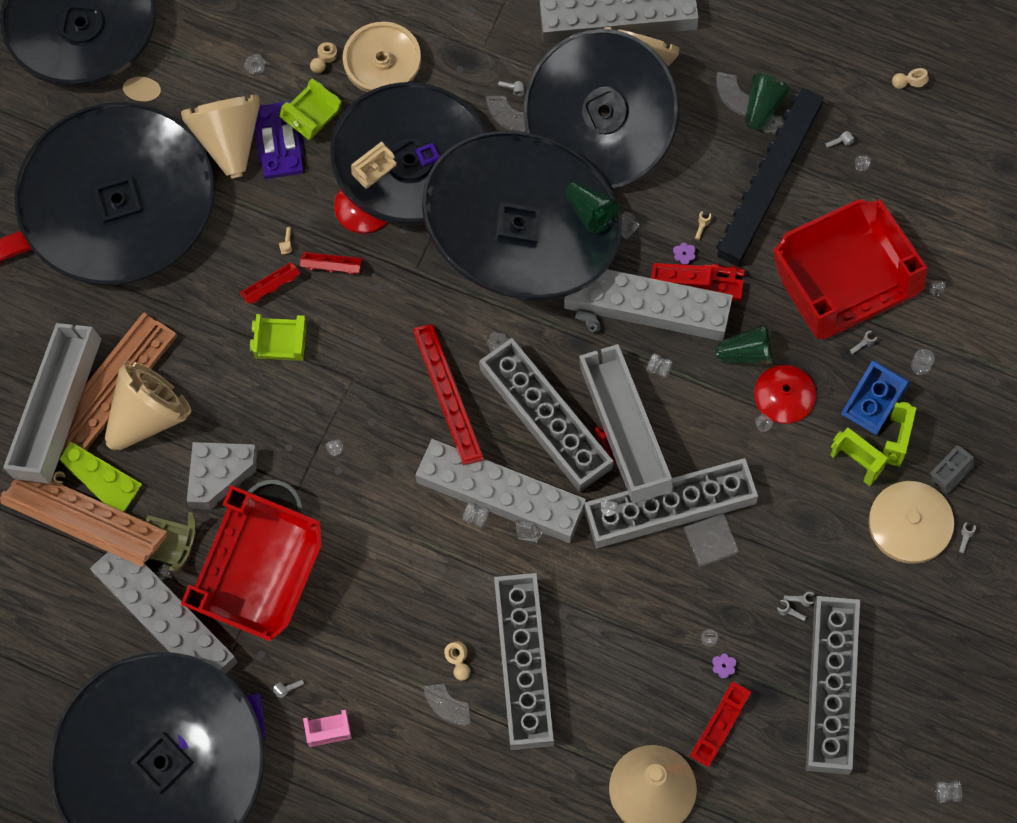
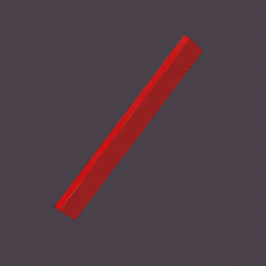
M433 324L413 328V334L462 465L483 461L482 452Z

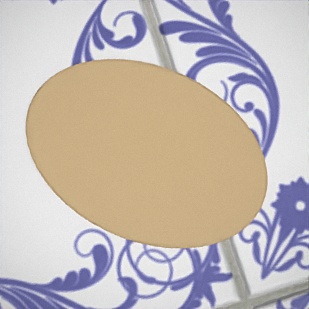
M133 77L128 79L123 85V91L126 96L136 101H151L157 98L161 92L159 84L147 77Z

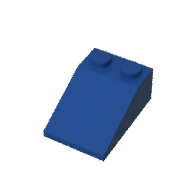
M872 361L841 414L877 435L891 415L895 403L900 402L912 381L878 361Z

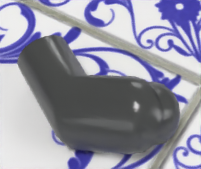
M580 309L577 310L575 319L584 321L589 332L597 333L600 330L597 316Z

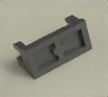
M957 445L930 473L933 485L939 484L942 493L947 495L974 467V457Z

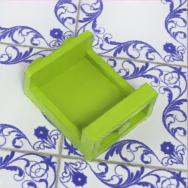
M311 79L307 88L291 103L286 102L282 105L279 117L308 140H311L339 112L342 102L335 94L325 89L320 82Z
M256 314V320L252 321L254 339L250 340V351H253L255 359L303 361L307 329L305 316L297 315L296 320L262 318L261 314Z
M895 403L890 420L901 423L897 443L887 441L882 451V454L888 458L886 463L898 467L901 466L907 451L916 407H912L909 403Z
M847 428L844 432L839 431L833 439L834 443L831 445L832 452L830 456L834 458L840 450L844 451L868 470L863 482L871 486L883 471L888 458L851 429Z

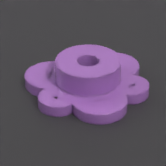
M681 243L680 246L673 248L674 259L680 261L681 264L687 265L690 260L695 259L694 246H687L686 243Z
M727 654L713 658V672L718 673L720 678L725 679L729 674H734V667L736 665L734 658H728Z

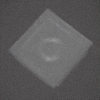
M724 514L684 527L698 567L736 555L739 552Z

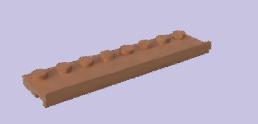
M145 312L142 313L85 384L62 453H64L70 442L87 451L108 424L120 367L125 361H130L128 364L130 366L138 362L152 369L177 337L175 332L160 322L155 321Z
M15 479L11 483V487L1 493V504L141 567L144 566L147 559L167 538V531L52 480L50 484Z

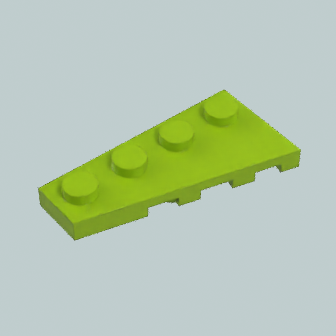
M72 442L69 443L60 457V461L102 503L124 513L142 486L140 482Z

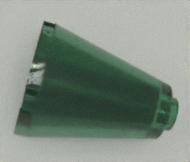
M763 73L754 74L745 122L748 124L747 127L756 131L759 128L763 129L789 93V85L783 81L779 84L775 81L776 77Z
M578 181L570 183L566 188L565 196L587 231L592 234L601 233L610 226L608 223L611 219H616L619 205L614 199Z
M767 325L757 326L718 343L719 346L715 347L717 359L721 358L722 362L772 364V349L770 348Z

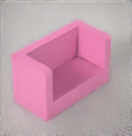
M341 710L342 714L310 721L308 718H303L309 747L352 739L346 710Z

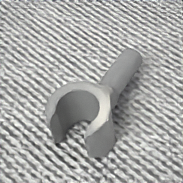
M499 81L498 86L514 89V95H524L525 88L522 82L517 81L513 84Z
M846 131L839 138L825 143L828 148L843 142L846 146H849L854 142V137L850 132Z
M867 331L862 341L852 348L850 353L854 354L864 346H872L877 337L870 340L868 337L872 331Z
M967 522L961 530L963 540L959 549L960 553H964L969 538L973 536L976 530L974 525L972 531H968L965 528Z
M806 592L803 596L784 595V600L798 601L803 606L809 607L814 602H808L806 597H813L814 593Z
M780 600L782 605L787 606L784 610L777 607L780 615L790 614L803 621L805 620L806 616L790 608L788 601Z
M300 680L286 687L282 682H279L273 687V692L277 697L283 698L292 689L304 685V682Z

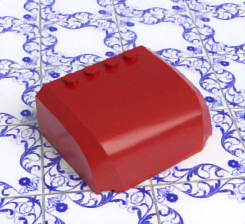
M865 199L851 202L787 232L778 246L773 249L775 264L782 283L817 339H827L915 297L925 287L927 266L881 199L866 202Z
M231 485L223 502V506L228 509L195 586L188 585L180 605L271 641L289 625L321 549L320 521Z

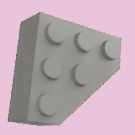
M193 442L187 503L190 509L212 510L227 495L231 485L238 488L240 483L256 473L258 452L255 445Z

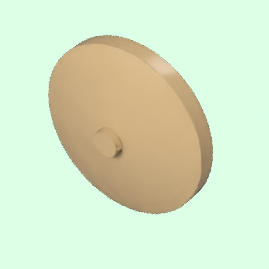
M391 22L371 23L355 31L348 39L343 51L344 69L350 81L365 92L392 83L412 82L421 65L420 47L413 34L398 24Z
M903 481L887 487L877 496L869 514V530L877 547L888 557L903 563L917 564L935 558L946 548L953 534L954 517L949 503L935 488L921 482Z

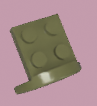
M188 513V526L147 515L145 522L167 531V538L148 560L170 565L169 571H180L190 557L196 538L197 526L194 513Z

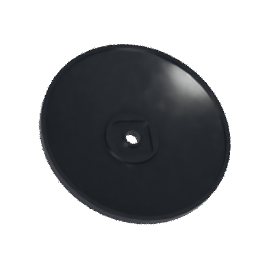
M3 0L0 13L1 33L13 59L21 68L35 78L60 86H86L116 76L128 68L141 55L149 43L154 30L156 7L154 0ZM79 21H86L84 26H76Z
M587 30L559 42L538 63L529 80L525 94L524 123L527 133L554 140L578 153L596 168L611 189H615L641 179L651 172L663 159L672 144L677 130L680 107L679 95L674 77L668 65L656 50L646 42L617 30ZM604 105H607L610 109L607 116H602L600 112Z
M399 82L384 85L356 99L338 120L333 131L330 147L333 174L345 196L368 215L399 225L425 224L422 212V196L427 177L433 165L431 163L422 167L415 154V150L433 143L441 157L457 143L467 138L484 134L486 131L474 110L461 98L443 88L419 82ZM380 142H383L395 156L393 160L396 162V166L366 189L352 175L351 164ZM430 149L423 151L429 159L432 158ZM411 157L415 159V162L408 164L404 160Z

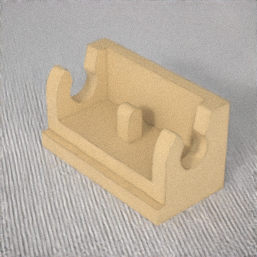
M380 142L351 164L352 175L367 189L396 166V162L393 160L395 156L383 142Z

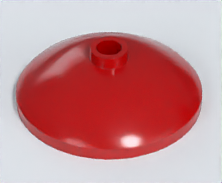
M341 189L338 192L334 203L335 214L340 224L347 230L359 234H368L380 230L388 223L360 210L345 196Z
M778 365L769 368L758 378L754 390V399L759 411L766 418L776 423L791 424L804 419L811 412L816 400V389L812 379L803 370L791 365ZM788 387L790 391L786 392L783 388Z

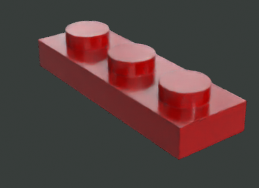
M304 252L300 258V267H305L309 270L318 268L325 269L328 272L345 271L347 274L360 273L363 266V258Z
M290 262L239 293L247 304L256 303L265 294L273 293L282 284L295 280L296 276L300 273L297 267Z
M653 263L651 279L690 287L711 288L714 269L712 266Z

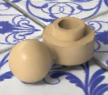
M329 42L319 45L318 58H314L310 63V68L314 73L323 72L325 70V63L333 62L336 59V46Z
M923 68L912 70L908 76L903 73H897L892 78L893 86L898 89L904 88L908 83L914 87H922L929 81L928 72Z
M452 642L446 646L444 654L450 663L455 664L453 671L455 678L463 681L470 676V668L463 663L467 657V648L462 642ZM456 648L460 651V655L456 654Z

